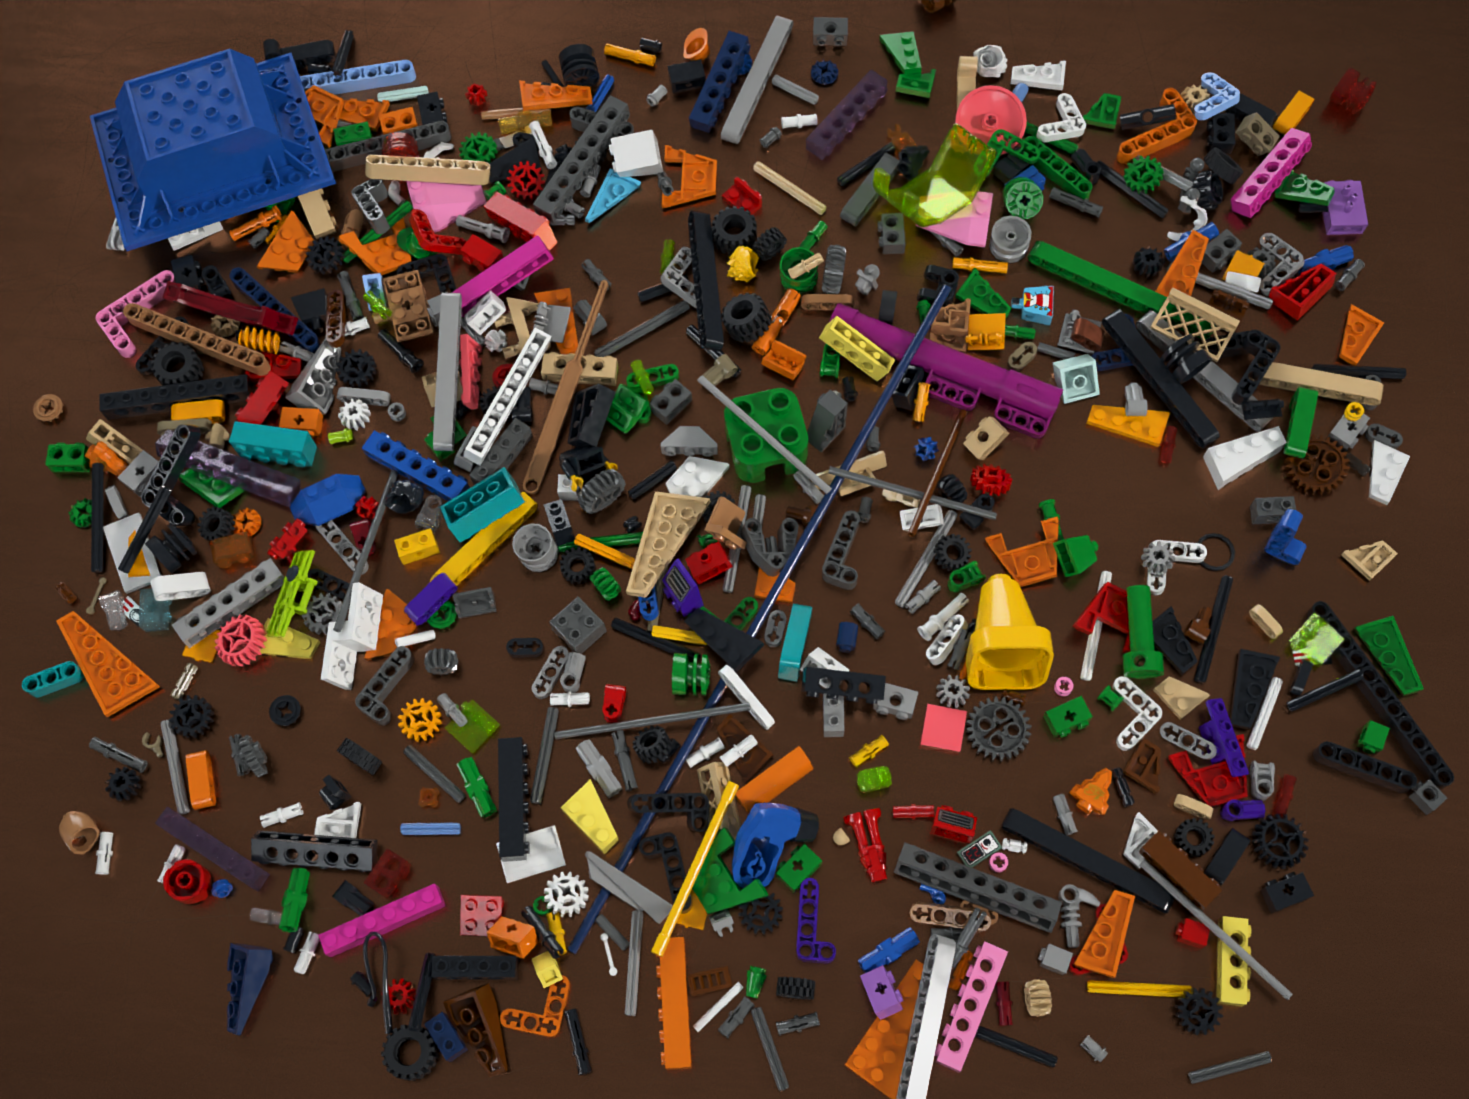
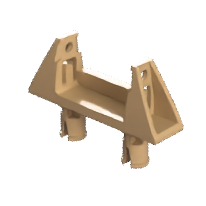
M510 297L506 298L510 311L507 314H502L494 323L496 328L512 323L515 326L519 342L516 345L502 348L505 359L520 355L530 337L524 317L537 311L538 303Z

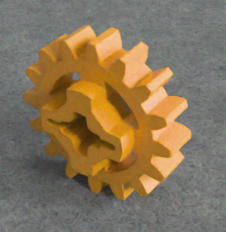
M421 698L419 703L416 699H413L412 705L407 702L408 708H401L404 714L398 716L399 720L402 721L398 724L400 728H403L401 732L404 735L407 734V738L410 740L414 737L416 742H419L421 737L424 741H427L428 735L433 738L432 732H439L437 725L442 724V721L438 719L442 714L437 712L439 709L437 705L433 706L431 700L426 703L424 698ZM430 712L432 713V716H433V720H432V721L429 720V717H430V715H431ZM408 718L411 720L410 728L408 727ZM415 718H417V719H418V718H419V719H422V718H423V719L425 720V722H424V721H422V722H421V721H418V722H417Z

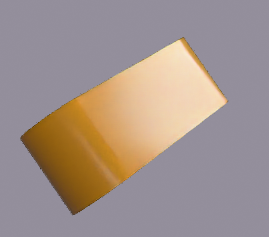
M1299 90L1276 120L1272 129L1285 136L1291 128L1295 129L1315 99Z
M213 399L176 403L171 406V420L205 418L211 420L212 424L222 423L225 421V402Z

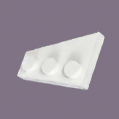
M1374 440L1372 442L1373 452L1369 497L1388 505L1410 456Z

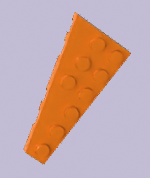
M917 959L896 988V990L899 989L904 1000L900 1002L903 1010L882 1020L877 1017L845 1064L846 1067L889 1099H896L918 995L924 964Z

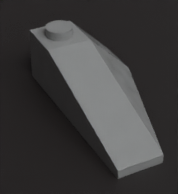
M325 338L294 381L285 398L298 408L319 409L322 415H325L334 399V394L332 393L337 380L335 379L336 369L338 368L336 363L340 361L341 348H332Z

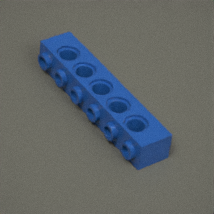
M374 430L362 447L363 452L369 458L391 470H396L398 474L448 502L470 488L468 480L463 476H455L447 467H439L431 458L425 459L421 457L418 451L407 449L402 442L391 440L390 436L384 432L378 433ZM385 448H390L387 452H383ZM405 456L403 460L398 461L400 457ZM416 465H421L420 468L413 469ZM431 474H436L434 478H429ZM452 482L449 487H444L446 483Z

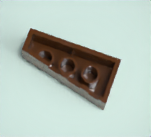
M1158 831L1141 847L1139 853L1159 873L1163 872L1165 874L1164 877L1203 912L1222 892L1219 883L1213 878H1208L1203 873V868L1199 864L1190 861L1187 853L1172 844L1173 841L1167 834H1162Z

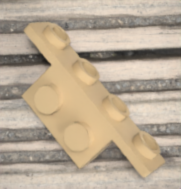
M884 451L855 460L849 471L875 478L872 471L887 466ZM829 470L816 474L829 486L835 475L828 473ZM845 478L838 492L843 496L871 485Z

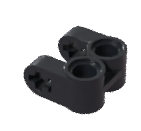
M936 265L926 266L924 277L927 280L939 283L937 290L920 288L916 297L917 300H927L932 306L943 285H948L952 290L942 307L952 304L959 281L958 273L953 269Z

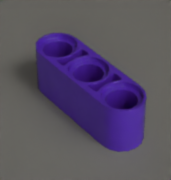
M441 573L406 605L404 612L416 626H419L426 622L457 591L458 587L446 573Z

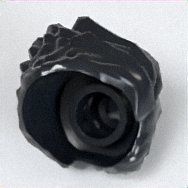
M409 480L395 481L386 495L385 505L400 514L413 512L416 508L420 507L419 505L424 500L423 488L420 485L411 483Z

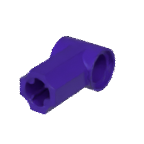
M1233 799L1221 807L1220 814L1224 820L1231 822L1240 819H1262L1265 817L1266 810L1262 800L1239 801ZM1229 806L1235 809V815L1229 811Z

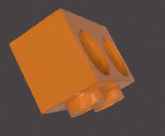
M413 107L379 115L384 135L418 126Z

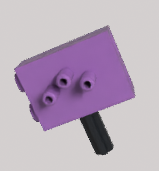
M1331 180L1324 182L1334 187L1335 190L1328 206L1306 202L1299 203L1298 211L1300 213L1323 212L1326 235L1363 234L1368 226L1361 181Z

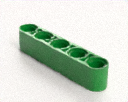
M1028 136L1024 139L1040 150L1039 160L1033 164L1034 167L1065 192L1084 200L1085 198L1089 199L1092 183L1036 137ZM1034 151L1028 153L1031 157L1035 156Z

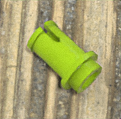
M344 428L343 431L328 433L330 444L344 441L349 443L350 440H353V432L347 428Z

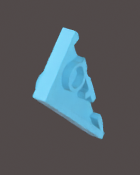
M610 168L585 218V222H592L637 190L641 182L631 177H619L617 172L614 173V170Z

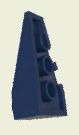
M230 943L227 971H231V983L227 984V991H230L231 1001L227 1005L228 1032L241 1035L268 975L273 960L271 949L262 946Z

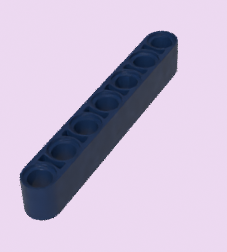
M237 267L230 271L229 276L235 287L255 306H266L273 310H278L277 312L295 316L244 269ZM298 319L293 336H288L298 345L302 346L303 349L315 353L321 343L316 334Z

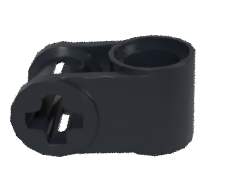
M209 265L202 270V276L211 294L220 297L232 294L215 266Z
M982 494L970 506L992 511L995 501L989 494ZM962 512L959 516L972 530H975L985 519V517L967 512Z

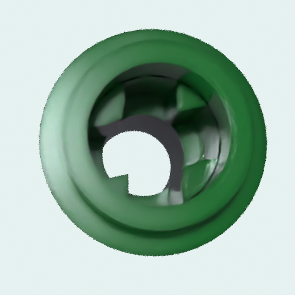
M750 965V969L747 970L746 996L758 998L767 977V969Z

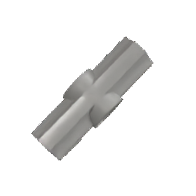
M590 739L581 742L575 749L586 764V768L594 781L598 782L608 798L618 794L622 790L621 784L611 772L612 769L603 755L599 754Z

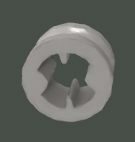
M396 402L388 407V414L392 420L401 421L405 418L406 411L401 403ZM399 409L400 412H398L397 415H395L394 412H396V410Z

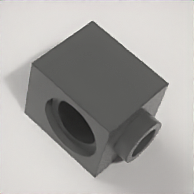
M1430 779L1425 783L1418 782L1412 788L1414 792L1408 796L1426 815L1433 812L1447 799ZM1423 792L1428 793L1430 800L1423 796Z

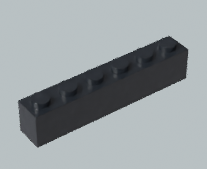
M522 737L498 739L499 858L502 862L527 860V854H530L529 841L526 842V834L530 833L529 821L526 822V814H529V802H526V794H529V784L525 782V775L529 774L528 762L525 763V755H528V744L524 742Z

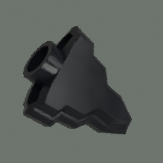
M919 145L917 147L906 146L899 152L900 162L897 165L898 170L909 182L917 177L918 171L923 165V160L930 152L927 145Z

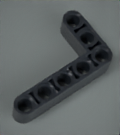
M181 424L175 429L141 495V500L147 507L150 508L161 486L169 488L172 492L200 439L201 431L198 426ZM169 495L159 515L174 526L192 525L195 521L194 512Z

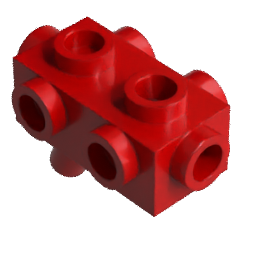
M298 518L292 523L288 522L282 528L284 533L279 538L276 536L270 542L271 548L267 554L274 560H282L286 557L291 565L294 557L293 553L297 550L295 545L308 531L305 528L306 525Z

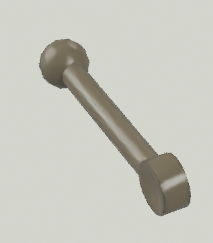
M105 577L99 579V586L92 603L86 609V613L89 615L95 613L94 606L103 584L107 582Z

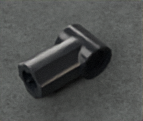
M1084 149L1075 151L1071 156L1072 162L1092 185L1096 184L1100 176V164L1093 161Z
M525 386L513 407L512 420L516 418L523 423L532 422L533 413L530 387Z
M346 880L343 881L332 895L334 899L345 907L348 906L360 916L373 911L375 904L370 899L359 893V890Z

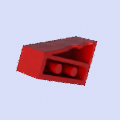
M269 371L266 377H261L256 384L258 388L255 393L251 392L245 400L247 402L244 408L240 407L235 414L237 417L236 421L262 425L285 392L289 383L272 371Z

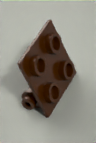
M1220 289L1214 290L1208 303L1209 306L1240 321L1234 333L1237 332L1250 304L1247 300L1244 301L1236 298V296L1233 297L1230 293L1228 295Z

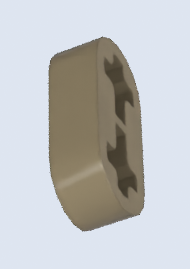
M1032 342L1023 343L1008 358V369L1017 372L1021 371L1035 358L1037 346ZM1025 350H1032L1031 353L1028 352L1026 355H1024ZM1020 358L1019 365L1012 364L1013 361L1016 362Z

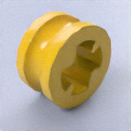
M1358 402L1350 403L1344 410V415L1349 421L1359 420L1364 413L1363 406ZM1351 410H1353V411H1356V410H1357L1358 413H1357V414H1356V413H1351L1350 411H1351Z

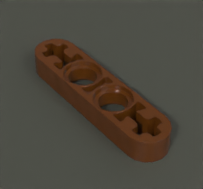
M341 290L331 291L327 296L326 340L332 348L342 346L345 341L346 299ZM340 310L338 313L332 314L334 311ZM340 323L337 327L332 328L334 324Z

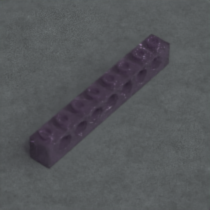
M168 429L155 442L158 457L162 456L174 431ZM200 441L197 442L185 467L288 507H290L301 491L300 479Z

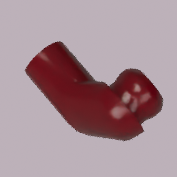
M639 599L635 600L628 610V615H630L632 620H637L641 617L639 613Z

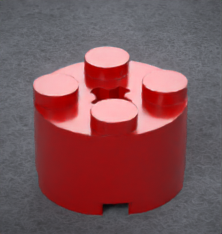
M189 859L175 862L170 869L168 868L163 879V886L168 895L183 904H195L205 900L212 885L209 870Z

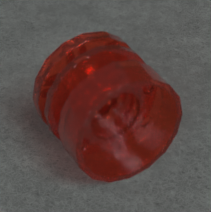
M1350 67L1335 87L1329 100L1338 106L1347 100L1345 110L1348 111L1352 105H1355L1351 113L1356 115L1372 97L1377 82L1372 80L1366 86L1369 77L1367 76L1359 82L1361 72Z
M397 132L385 138L382 143L381 153L382 155L419 157V148L412 136L407 133Z

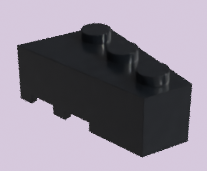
M598 383L575 393L568 444L574 447H597L616 393L615 391Z

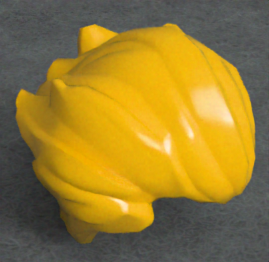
M738 246L729 257V262H727V265H730L727 277H733L736 281L749 282L756 277L758 269L755 268L759 257L749 247Z

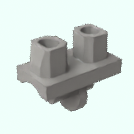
M873 264L866 266L864 273L859 269L856 273L858 280L855 286L859 292L867 296L871 288L877 289L876 279L880 275V270Z

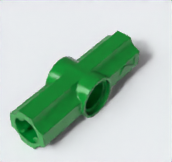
M465 758L456 765L465 782L466 791L471 800L474 801L481 818L493 815L498 810L489 794V787L483 775L480 774L473 758Z
M293 868L291 871L288 888L285 890L281 904L283 910L279 928L284 932L290 933L298 930L301 912L304 910L308 896L306 889L310 872L307 869Z

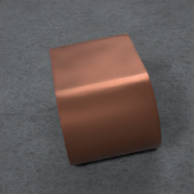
M1077 318L1074 321L1070 338L1088 350L1099 351L1105 331L1087 319Z

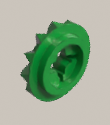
M84 498L81 501L77 500L76 504L71 505V511L68 513L70 521L78 527H88L91 525L92 499ZM86 509L89 515L81 514L79 510Z
M447 600L439 608L440 611L447 612L444 614L445 620L437 617L439 615L438 610L427 620L433 628H449L455 622L457 615L455 606L451 601Z

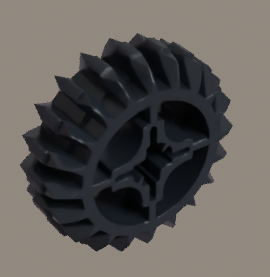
M1279 813L1274 814V817L1269 814L1266 816V819H1260V824L1254 826L1256 831L1251 834L1256 838L1251 841V844L1257 845L1253 852L1259 851L1261 854L1258 856V859L1265 858V865L1272 862V868L1274 869L1278 865L1281 869H1285L1286 865L1289 868L1294 867V863L1299 864L1301 862L1300 858L1303 859L1306 856L1303 851H1307L1309 848L1304 844L1309 841L1308 838L1303 837L1306 834V830L1300 831L1299 829L1302 823L1295 825V818L1292 817L1288 820L1287 814L1280 817ZM1269 827L1271 839L1266 843L1265 833ZM1281 827L1285 828L1290 833L1283 832ZM1277 839H1287L1283 843H1274ZM1294 840L1295 847L1291 855L1289 852L1291 850L1289 842ZM1269 849H1275L1282 856L1274 854Z

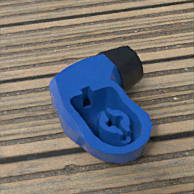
M766 802L753 805L746 820L737 832L732 874L734 881L739 887L745 888L755 879H759L764 887L769 885L774 878L784 842L789 840L790 842L811 843L815 840L819 830L817 814L778 803Z

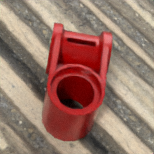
M606 684L602 708L606 722L616 723L621 719L626 697V686Z

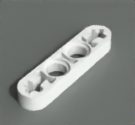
M725 665L718 674L742 703H750L751 710L749 712L764 729L768 730L775 723L774 719L735 671L728 665Z

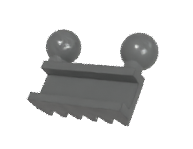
M1198 157L1192 159L1190 167H1186L1183 177L1194 182V179L1198 177V172L1204 168V161ZM1190 188L1187 191L1180 189V200L1182 196H1188L1190 200H1199L1200 192L1198 189ZM1179 200L1178 209L1182 212L1190 213V205Z

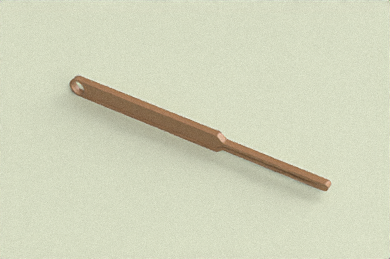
M606 280L601 281L574 358L566 363L523 482V489L527 494L534 495L538 493L583 371L581 360L608 288ZM534 480L537 482V488L534 491L526 489L528 481Z

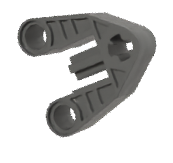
M749 518L741 529L740 535L747 542L746 548L752 561L768 576L774 577L783 569L795 548L799 525L793 518H786L777 531L778 542L774 536L765 538L764 541L761 523L755 518Z

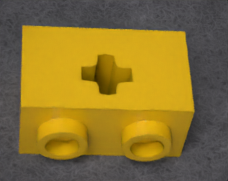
M431 528L394 540L398 556L403 565L440 553Z

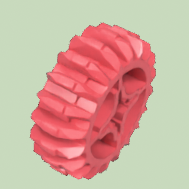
M239 614L238 618L232 616L231 622L226 621L224 627L220 626L222 631L216 633L219 637L215 640L217 655L225 663L235 667L237 665L243 667L244 664L250 665L251 660L256 661V656L262 655L260 650L266 648L263 643L268 641L265 637L267 633L264 630L263 624L249 615L243 616Z

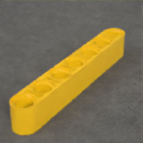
M522 492L521 495L525 501L523 504L508 512L502 518L492 522L486 528L481 529L431 577L430 582L437 575L446 573L457 586L537 510L538 504L525 492Z

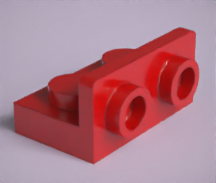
M738 177L734 178V185L722 194V199L732 208L733 206H737L739 209L743 207L744 211H750V215L756 213L762 207L761 194L751 189L745 180H741Z

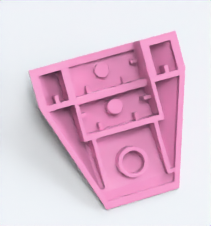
M406 181L413 208L419 209L427 215L434 232H438L454 223L458 215L465 216L486 203L481 185Z
M972 191L922 197L919 201L915 226L965 245L985 247L993 193Z

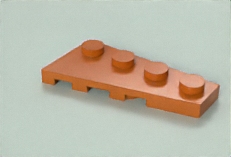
M519 80L523 111L592 104L589 86L567 85L566 87H561L555 83H551V86L541 85V82L527 84L525 81Z
M570 288L534 293L538 304L541 301L546 302L547 305L571 307L563 343H555L560 354H575L578 347V339Z
M1117 890L1112 892L1075 960L1074 966L1111 978L1116 977L1135 899L1134 895Z

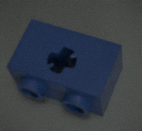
M441 1012L424 1024L446 1061L451 1062L468 1050L446 1013Z

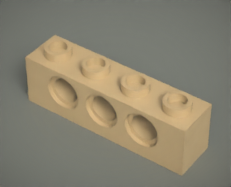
M544 353L541 369L543 381L560 382L565 367L561 369L558 367L561 365L566 366V363L572 360L575 354ZM594 355L582 357L581 365L584 368L578 384L596 385L599 383L601 385L616 386L618 374L617 358L612 356L596 357ZM596 368H602L599 371H595Z

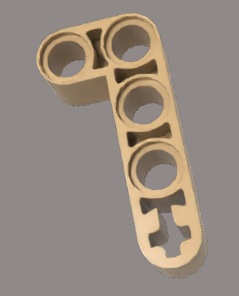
M959 57L957 109L965 96L976 89L978 57Z

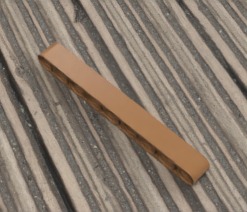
M129 303L123 309V314L133 326L176 343L182 342L184 345H189L191 349L260 376L268 374L271 369L269 362L262 353L135 303Z

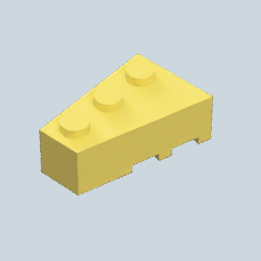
M590 779L561 809L605 855L619 842V839Z

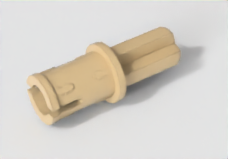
M817 253L806 260L802 259L801 263L789 268L788 272L791 278L795 279L805 272L809 273L812 268L823 263L824 259L820 253Z

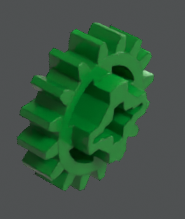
M480 132L476 136L471 133V138L466 136V142H461L462 147L459 148L461 154L459 155L462 160L491 163V159H496L494 154L498 153L497 145L492 136L488 137L487 133H484L483 136Z
M1140 156V160L1133 158V164L1128 163V168L1124 169L1125 175L1123 176L1126 186L1130 187L1132 192L1137 189L1138 194H1140L1141 190H1144L1145 194H1147L1148 189L1154 191V186L1159 187V181H1163L1162 174L1164 173L1161 163H1157L1156 158L1150 160V156H1147L1146 159Z

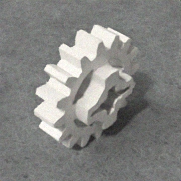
M561 872L559 878L553 875V882L547 881L548 888L544 889V894H546L544 902H549L547 904L548 909L554 908V915L559 911L561 912V917H564L565 913L572 917L573 911L579 914V907L585 908L586 903L584 901H588L589 896L586 894L588 893V887H583L585 880L578 881V874L572 877L571 872L568 873V876ZM576 887L579 890L580 897L578 896V893L575 892ZM552 892L557 896V901L554 900Z

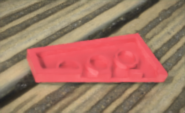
M468 334L460 335L459 347L461 352L459 364L462 369L460 382L463 388L461 400L465 406L474 410L478 409L479 402L477 382L480 381V373L478 372V366H481L482 360L478 357L479 353L482 352V346Z

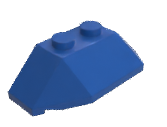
M335 474L302 489L291 504L290 510L295 520L298 518L304 524L320 526L354 510L355 504L366 493V489L359 475Z

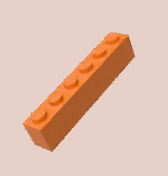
M684 937L670 938L663 956L660 957V965L656 966L657 978H661V987H657L658 1000H662V1008L658 1009L659 1021H663V1030H660V1043H664V1052H661V1065H665L666 1070L692 1068Z

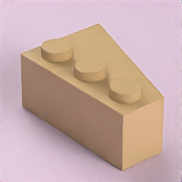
M322 188L298 196L316 240H319L320 237L324 238L337 233L335 227L338 226L334 216L330 217L328 211L331 208L328 201L322 198L321 194H324Z

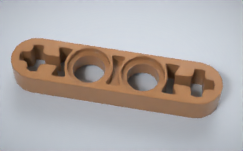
M920 901L915 902L911 906L910 917L918 923L964 929L974 909ZM920 907L923 912H928L929 908H931V919L927 918L928 914L922 913L921 917H919L917 912L914 911ZM936 910H943L946 913L945 919L938 920L935 918L934 912ZM980 910L979 914L977 915L978 918L984 910ZM984 911L987 913L984 920L988 922L980 925L977 931H985L990 927L991 916L987 911ZM957 913H964L967 920L963 923L957 922L955 919Z

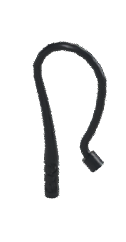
M374 931L366 936L363 944L364 964L372 990V995H370L367 1005L374 1007L378 999L367 951L370 937L376 936L383 948L382 1008L385 1034L393 1033L388 990V952L384 938L381 934Z

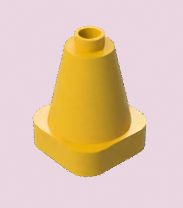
M995 574L981 588L975 632L970 636L966 655L968 683L973 688L980 690H1025L1037 688L1047 681L1054 658L1051 633L1048 629L1036 625L1019 583L1011 579L1007 574Z

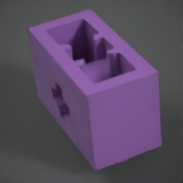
M882 965L860 976L873 1010L880 1020L903 1010L900 1002L904 1000L899 989L895 990L893 983L896 981L891 970L887 972Z

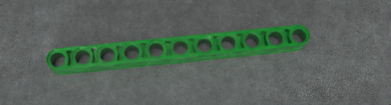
M1036 241L1027 256L1031 263L1143 314H1146L1149 310L1158 314L1167 299L1164 295L1043 241ZM1168 303L1166 307L1168 314L1178 312L1175 305ZM1189 312L1182 314L1185 322L1195 320L1193 314ZM1179 315L1170 317L1172 326L1182 324ZM1199 322L1202 331L1211 329L1209 322ZM1196 323L1187 326L1189 334L1199 332ZM1183 327L1177 328V329H1179V330L1185 332ZM1213 332L1203 334L1205 340L1210 338Z

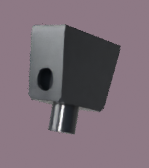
M325 288L291 297L301 321L308 328H312L315 334L322 333L324 331L323 324H326L328 294Z

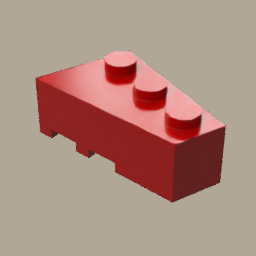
M1321 263L1302 272L1300 276L1294 279L1286 280V283L1278 287H1272L1269 298L1273 300L1272 304L1296 320H1299L1333 286L1336 272Z

